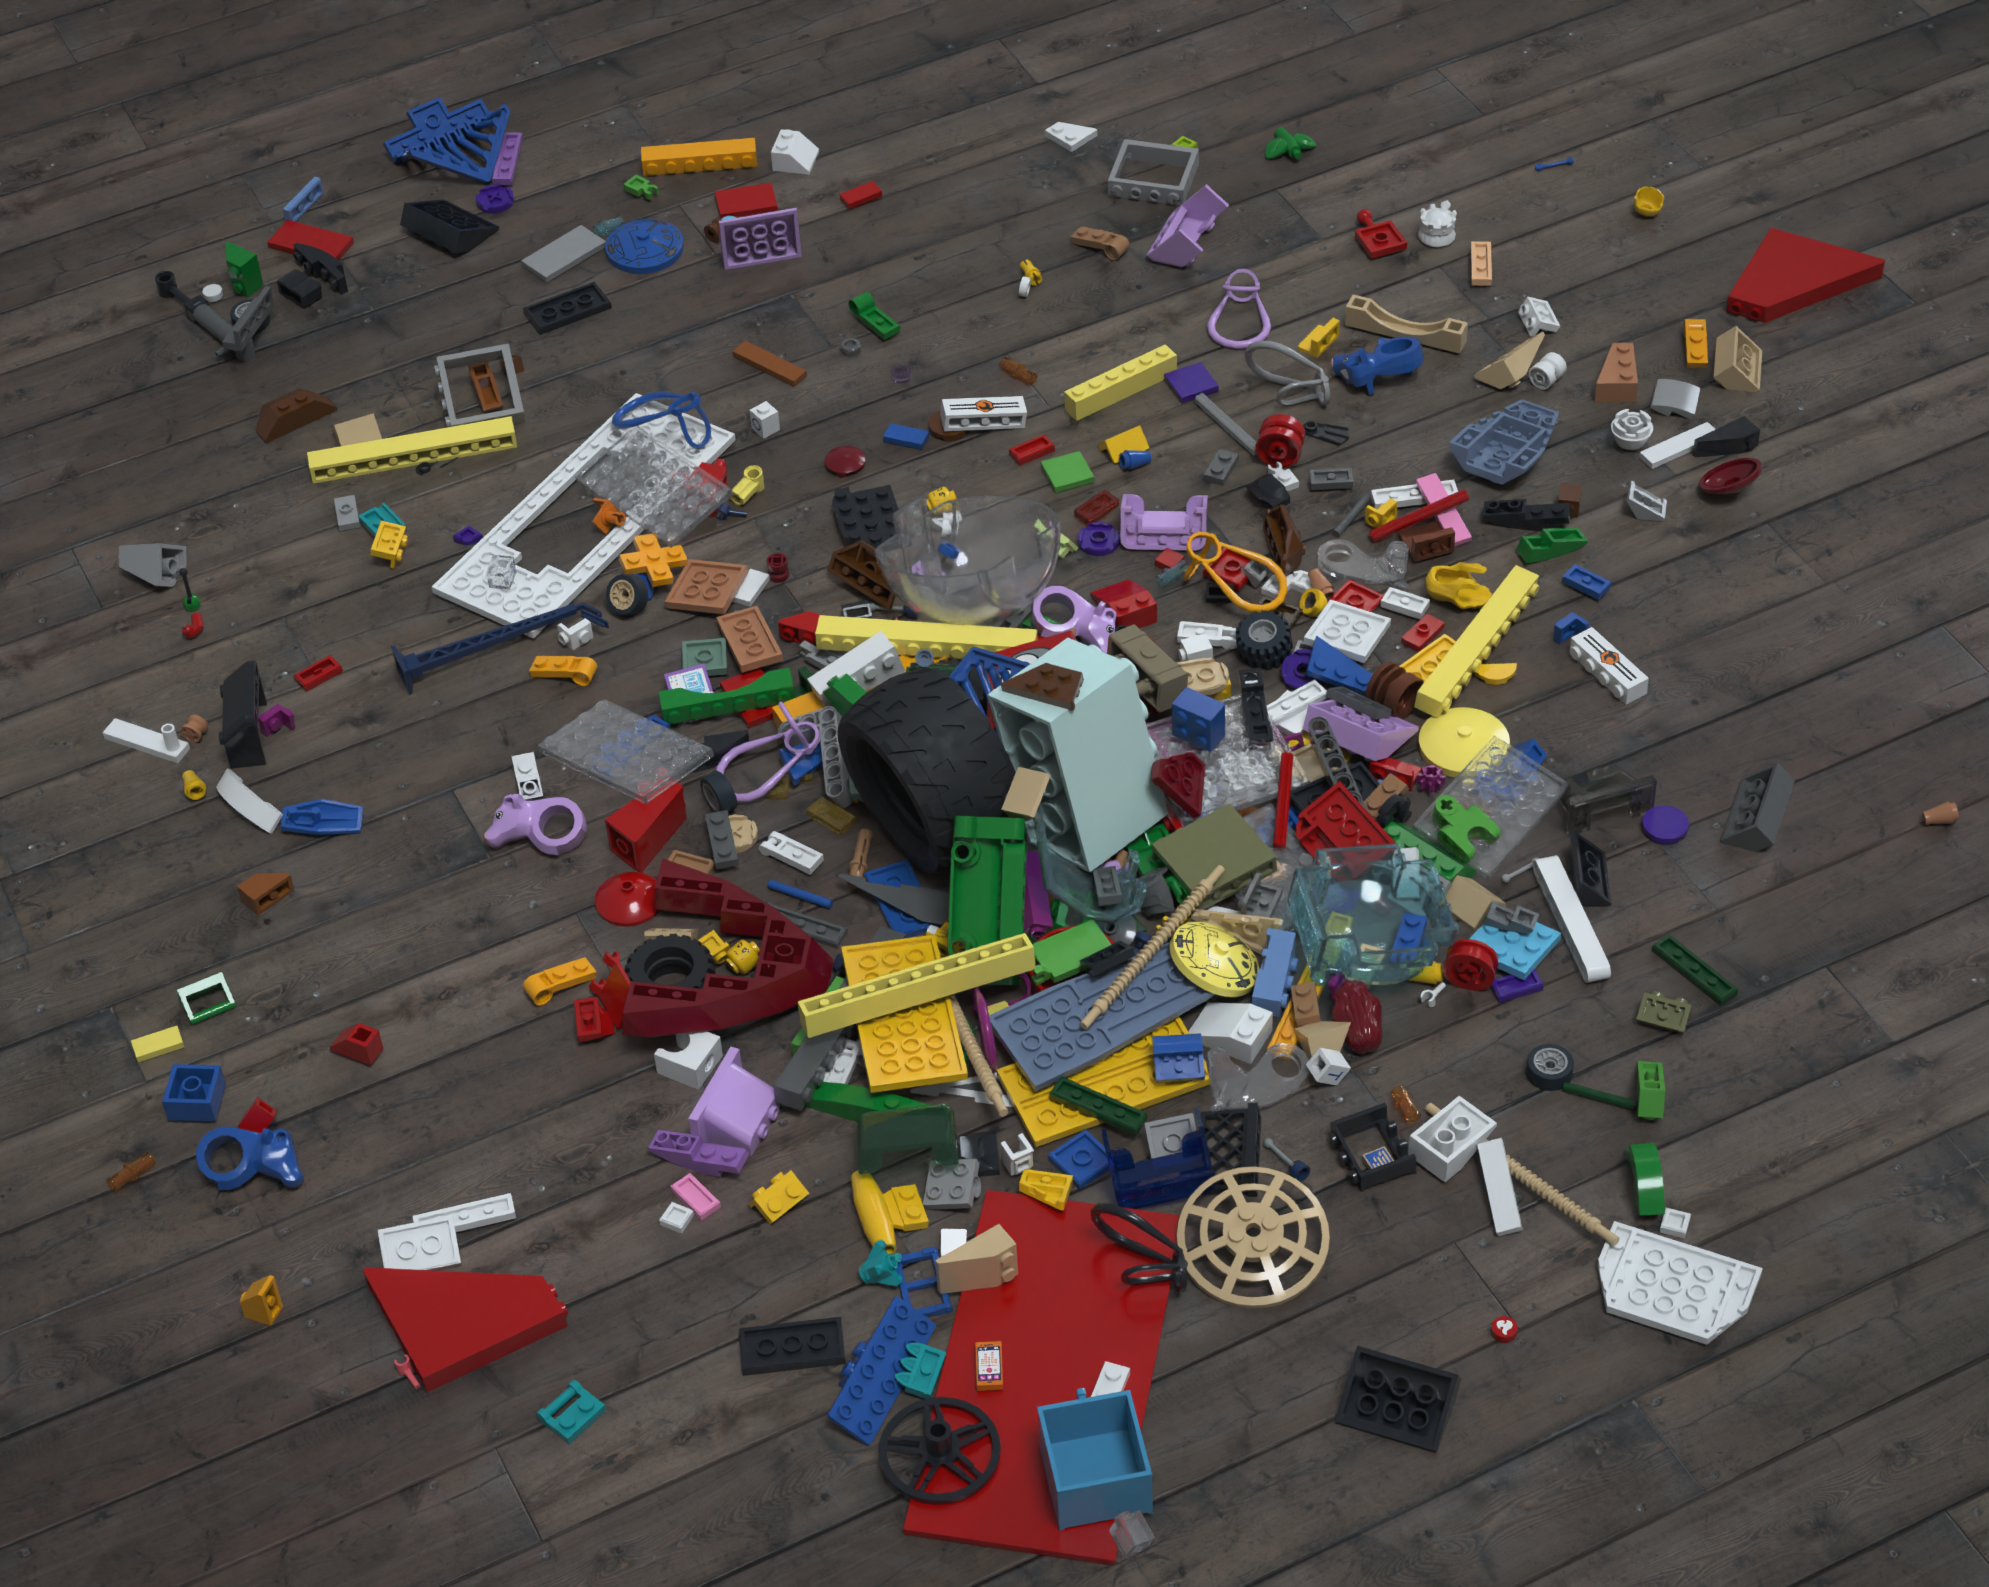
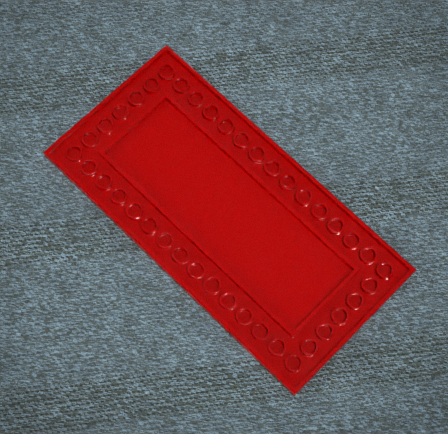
M986 1190L975 1237L1000 1224L1017 1245L1018 1275L1011 1281L1004 1282L997 1287L961 1292L936 1397L960 1399L975 1405L985 1412L994 1423L999 1434L1001 1445L1000 1461L990 1481L981 1490L968 1498L946 1504H929L910 1499L903 1527L904 1535L1115 1566L1125 1517L1068 1527L1059 1531L1039 1447L1037 1407L1076 1400V1390L1079 1388H1085L1087 1398L1091 1397L1105 1361L1130 1368V1376L1124 1391L1130 1390L1142 1434L1172 1280L1145 1284L1123 1283L1121 1281V1274L1126 1269L1146 1264H1164L1165 1262L1133 1252L1106 1237L1091 1220L1090 1210L1096 1204L1067 1200L1063 1211L1029 1195ZM1125 1208L1149 1222L1178 1246L1177 1229L1180 1215ZM1101 1214L1103 1220L1118 1233L1172 1259L1173 1251H1175L1118 1216ZM1143 1271L1131 1274L1128 1277H1149L1162 1274H1171L1173 1273V1271ZM1001 1341L1003 1390L977 1391L975 1342ZM939 1405L944 1420L951 1426V1431L969 1424L974 1425L982 1422L974 1414L964 1409ZM934 1406L930 1417L931 1421L937 1419ZM990 1434L959 1450L974 1463V1467L982 1474L986 1470L992 1456L993 1446ZM957 1461L954 1462L955 1465H957L959 1468L965 1471V1474H967L972 1479L977 1480ZM942 1464L923 1492L949 1493L960 1490L970 1485V1483ZM927 1465V1468L920 1482L918 1483L916 1490H918L924 1482L926 1475L932 1468L931 1466Z

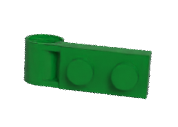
M864 292L849 300L848 305L851 312L883 340L900 332V325L875 306V301L869 292Z

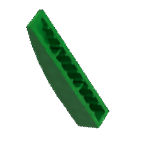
M823 1082L821 1086H817L812 1100L804 1106L920 1141H924L932 1125L931 1105L884 1091L871 1093L870 1088L849 1084Z

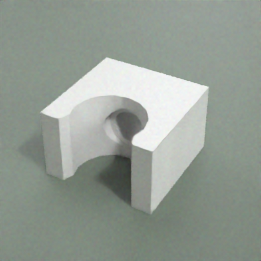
M707 1031L676 1034L677 1046L684 1050L668 1052L658 1048L654 1053L657 1074L699 1090L723 1056L720 1036Z

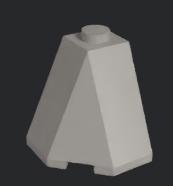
M161 543L119 546V567L155 586L173 587L177 582L176 577L179 574V570L187 567L186 546Z

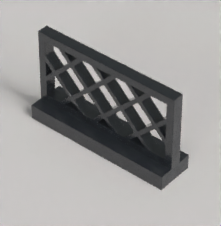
M1258 1102L1248 1103L1247 1109L1201 1112L1199 1144L1203 1162L1197 1164L1196 1189L1208 1177L1218 1175L1215 1172L1223 1165L1229 1170L1241 1167H1259L1262 1117ZM1244 1117V1121L1237 1127L1230 1123L1234 1118ZM1218 1119L1220 1122L1212 1129L1206 1125L1207 1120ZM1227 1126L1232 1131L1223 1138L1217 1132ZM1238 1135L1243 1141L1234 1146L1229 1141ZM1211 1137H1215L1219 1142L1212 1148L1208 1147L1205 1142ZM1225 1145L1231 1151L1221 1157L1216 1152ZM1237 1154L1242 1160L1233 1166L1228 1161ZM1213 1156L1218 1161L1209 1168L1204 1162ZM1259 1174L1237 1175L1241 1178V1183L1238 1185L1259 1184ZM1222 1179L1205 1189L1200 1195L1222 1193L1228 1187ZM1244 1191L1247 1192L1248 1197L1258 1196V1191Z

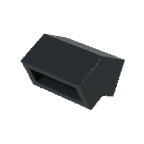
M1217 583L1206 584V602L1233 603ZM1226 583L1234 591V583Z
M868 600L841 605L842 617L872 618Z

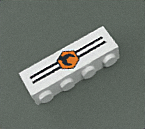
M1023 396L942 399L940 417L944 431L1025 428L1027 410Z
M1593 627L1571 637L1570 654L1572 658L1581 663L1616 698H1619L1627 705L1647 694L1649 678Z

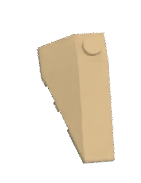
M1544 332L1527 339L1507 354L1498 358L1493 364L1484 367L1474 375L1475 379L1499 389L1506 386L1512 388L1521 383L1519 379L1526 375L1545 336Z

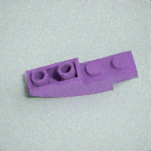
M658 1130L648 1147L650 1152L671 1163L717 1177H721L723 1172L739 1174L749 1157L748 1151L745 1148L705 1143L701 1136L665 1130Z

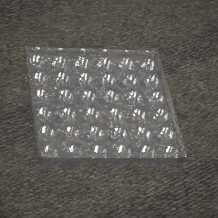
M1241 694L1219 701L1225 704V736L1212 752L1198 748L1196 745L1172 735V716L1146 724L1149 737L1154 741L1158 750L1157 756L1154 757L1155 761L1193 752L1206 764L1201 816L1193 819L1164 793L1183 827L1229 803L1238 811L1275 799L1278 796L1281 754L1283 752H1291L1293 754L1269 713L1268 718L1271 722L1273 742L1250 743ZM1295 755L1293 757L1291 790L1310 784L1308 776Z

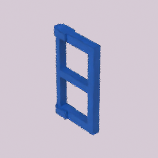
M929 1247L921 1251L904 1254L901 1261L898 1262L896 1272L902 1277V1283L899 1284L902 1297L910 1306L911 1302L908 1292L936 1286L937 1276L906 1283L902 1265L932 1258L936 1271L935 1260L939 1258L937 1247ZM945 1293L942 1294L944 1303L916 1310L924 1316L930 1317L951 1313L953 1307L949 1294Z

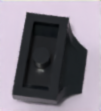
M1264 474L1246 486L1251 493L1270 509L1278 505L1286 506L1290 503V495L1285 486L1272 474Z
M996 1130L959 1136L961 1158L977 1159L980 1163L978 1177L1000 1175Z

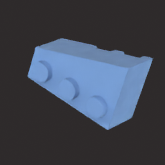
M1267 928V947L1262 950L1261 956L1264 958L1261 968L1258 969L1252 995V1004L1273 1012V1016L1280 1017L1282 1008H1286L1288 1005L1289 994H1287V991L1291 990L1294 982L1292 973L1297 972L1299 959L1295 958L1296 933Z

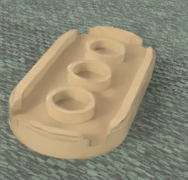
M1212 658L1177 662L1188 674L1187 687L1201 694L1211 695L1218 693L1228 684L1229 671L1222 662H1215V659Z

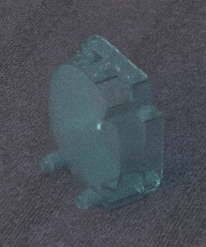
M1398 844L1317 849L1313 867L1295 868L1287 902L1293 917L1292 924L1298 932L1311 971L1310 979L1317 986H1322L1328 982L1331 971L1343 974L1347 980H1356L1370 985H1389L1409 980L1420 974L1424 967L1432 966L1434 957L1438 954V947L1453 946L1455 937L1458 936V923L1454 922L1452 907L1447 903L1445 888L1440 884L1438 869L1434 868L1432 859L1406 861L1405 854L1401 853ZM1404 913L1427 916V926L1420 948L1392 950ZM1364 943L1384 950L1371 951L1365 948L1364 952H1362L1360 947Z

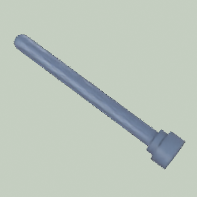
M928 649L919 650L915 656L916 663L921 667L930 666L933 662L932 652Z

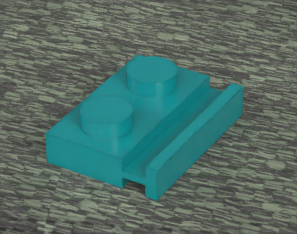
M382 503V506L379 508L374 507L358 515L359 522L374 538L381 521L406 526L385 503Z

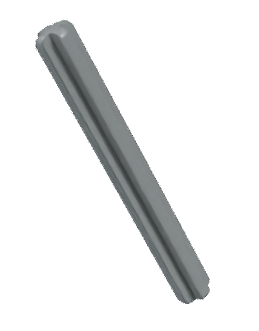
M1201 393L1195 397V403L1253 456H1257L1256 441L1206 395Z

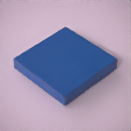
M1086 1129L1048 1154V1161L1062 1174L1073 1175V1184L1079 1190L1118 1164L1117 1158Z

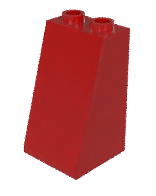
M666 776L605 819L610 851L635 871L643 872L687 819L682 785L678 781H674Z

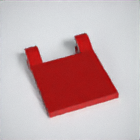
M614 951L612 956L605 952L602 960L612 970L607 980L600 979L599 984L596 983L595 979H592L589 988L599 996L617 1030L623 1027V1010L631 981L620 964L619 952Z

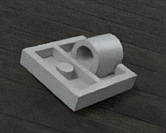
M978 1160L930 1161L923 1200L924 1208L926 1210L972 1208L974 1198H978L981 1194V1181L978 1177L980 1163Z

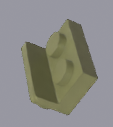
M1651 991L1650 994L1644 992L1636 1021L1684 1034L1689 1016L1692 1013V1005L1682 998H1674L1672 1000L1664 998L1665 995L1659 992Z

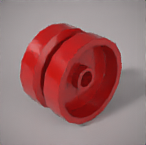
M1284 414L1271 415L1264 419L1256 441V453L1259 459L1267 465L1270 464L1272 467H1276V462H1280L1282 468L1290 467L1297 463L1305 440L1303 425L1296 418Z

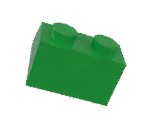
M226 242V262L232 289L237 294L248 298L264 285L257 254L231 242Z

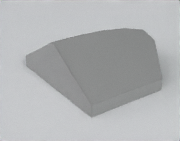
M1631 481L1628 487L1627 503L1636 518L1639 520L1663 521L1665 519L1667 500L1656 497L1635 485L1634 481Z

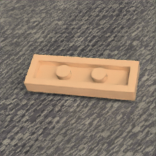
M1471 241V285L1492 286L1491 242Z

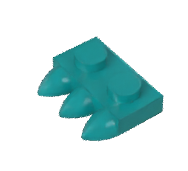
M922 1343L907 1344V1350L916 1358L907 1357L901 1359V1364L909 1372L897 1373L895 1378L902 1386L906 1387L905 1392L928 1399L933 1392L946 1352Z

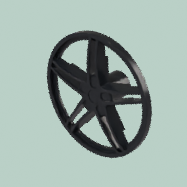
M949 1397L928 1398L903 1408L886 1425L879 1443L880 1465L889 1483L906 1497L929 1504L953 1503L977 1493L993 1477L999 1465L1001 1455L999 1434L989 1416L969 1402ZM939 1405L964 1409L974 1414L982 1422L974 1425L969 1424L951 1431V1426L944 1420ZM929 1406L935 1407L937 1419L932 1421ZM919 1409H925V1436L902 1435V1437H890L894 1428L902 1419ZM990 1434L993 1446L992 1456L986 1470L982 1474L974 1467V1463L959 1450ZM887 1451L922 1457L913 1473L914 1477L909 1486L903 1483L891 1469ZM957 1461L977 1480H974L967 1474H965V1471H963L961 1468L955 1465L954 1462ZM942 1464L970 1483V1485L960 1490L949 1493L923 1492ZM927 1465L931 1466L932 1468L926 1475L924 1482L922 1483L920 1488L916 1490V1487L920 1482L927 1468Z

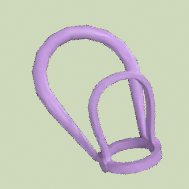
M1237 269L1230 274L1226 283L1222 286L1223 290H1227L1226 295L1210 316L1207 328L1210 337L1216 343L1227 348L1245 349L1251 343L1264 341L1270 333L1271 324L1258 295L1260 290L1258 278L1248 269ZM1244 272L1253 277L1255 286H1230V280L1235 274ZM1231 291L1254 292L1247 298H1239ZM1229 297L1239 302L1249 301L1252 298L1256 299L1263 324V329L1259 335L1249 340L1234 341L1228 340L1217 333L1215 325Z

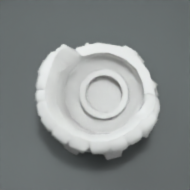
M1448 200L1441 202V208H1436L1435 204H1430L1428 210L1424 208L1420 210L1421 225L1418 230V238L1427 246L1439 248L1448 246L1455 240L1454 227L1457 212L1456 210L1452 212L1449 210L1451 204Z

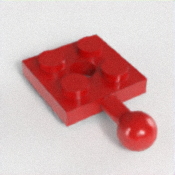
M1362 209L1357 213V221L1367 227L1355 230V237L1371 259L1407 249V241L1391 220L1374 224L1372 213L1369 210Z

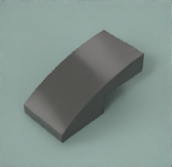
M1492 902L1484 924L1512 932L1532 933L1539 914L1519 905L1513 911Z

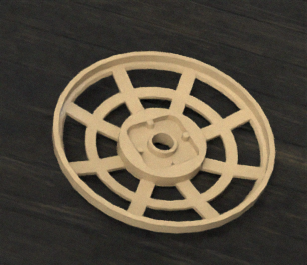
M1241 1167L1224 1171L1204 1182L1194 1191L1184 1205L1177 1229V1244L1183 1249L1185 1260L1188 1262L1187 1274L1194 1283L1216 1300L1244 1308H1267L1280 1305L1296 1298L1307 1290L1317 1279L1324 1267L1330 1240L1325 1212L1313 1193L1297 1179L1283 1172L1262 1167ZM1256 1173L1274 1176V1179L1270 1186L1263 1184L1238 1185L1233 1176ZM1222 1179L1224 1180L1228 1189L1216 1196L1207 1208L1193 1205L1197 1197L1205 1189ZM1284 1180L1300 1189L1310 1199L1314 1207L1300 1210L1298 1205L1288 1195L1279 1190ZM1244 1191L1266 1192L1261 1203H1247L1242 1194ZM1230 1196L1233 1197L1237 1207L1232 1209L1228 1215L1214 1211L1223 1200ZM1275 1197H1278L1293 1212L1279 1216L1270 1206ZM1188 1214L1202 1218L1200 1224L1201 1246L1189 1252L1185 1245L1184 1234ZM1316 1217L1320 1219L1322 1230L1321 1248L1318 1255L1305 1248L1307 1237L1305 1220ZM1209 1220L1223 1224V1236L1209 1242L1207 1232ZM1298 1222V1243L1284 1238L1283 1225ZM1254 1227L1259 1229L1260 1234L1256 1237H1251L1247 1235L1246 1231ZM1226 1246L1228 1251L1235 1256L1231 1267L1223 1263L1213 1251ZM1280 1247L1292 1252V1255L1279 1267H1274L1271 1257L1278 1252ZM1206 1255L1214 1267L1227 1275L1222 1289L1207 1281L1192 1262ZM1300 1257L1314 1264L1301 1281L1291 1288L1283 1290L1278 1276L1291 1269ZM1245 1261L1261 1262L1265 1272L1247 1273L1242 1272L1241 1269ZM1236 1280L1247 1282L1269 1280L1273 1295L1264 1297H1245L1231 1293Z

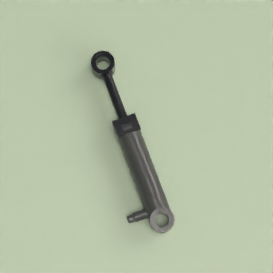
M162 271L156 274L155 281L160 297L171 298L175 296L184 303L188 320L195 325L199 323L221 342L225 339L233 325L210 308L208 300L201 295L193 299L186 296L178 289L173 272ZM251 338L243 351L221 347L215 354L217 357L233 351L237 360L248 361L254 358L255 349Z

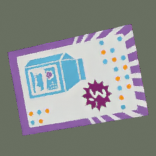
M705 664L664 674L668 689L683 688L694 692L713 693ZM701 719L679 723V725L687 724Z

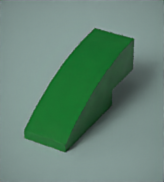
M1578 527L1542 529L1539 536H1522L1516 550L1526 563L1540 562L1577 550L1586 545L1588 540Z

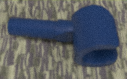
M724 503L717 509V518L720 520H725L728 515L747 517V512L731 509L729 505Z

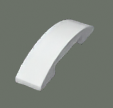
M227 768L216 786L220 795L247 819L265 831L273 833L283 814L272 804L260 799L242 783L243 780Z

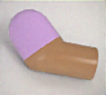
M1119 850L1115 860L1102 863L1099 868L1116 866L1117 875L1121 874L1124 871L1128 853L1124 850Z

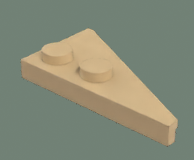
M1195 909L1191 919L1197 922L1211 923L1228 930L1240 938L1251 950L1261 955L1263 948L1266 949L1267 928L1279 930L1284 921L1279 918Z

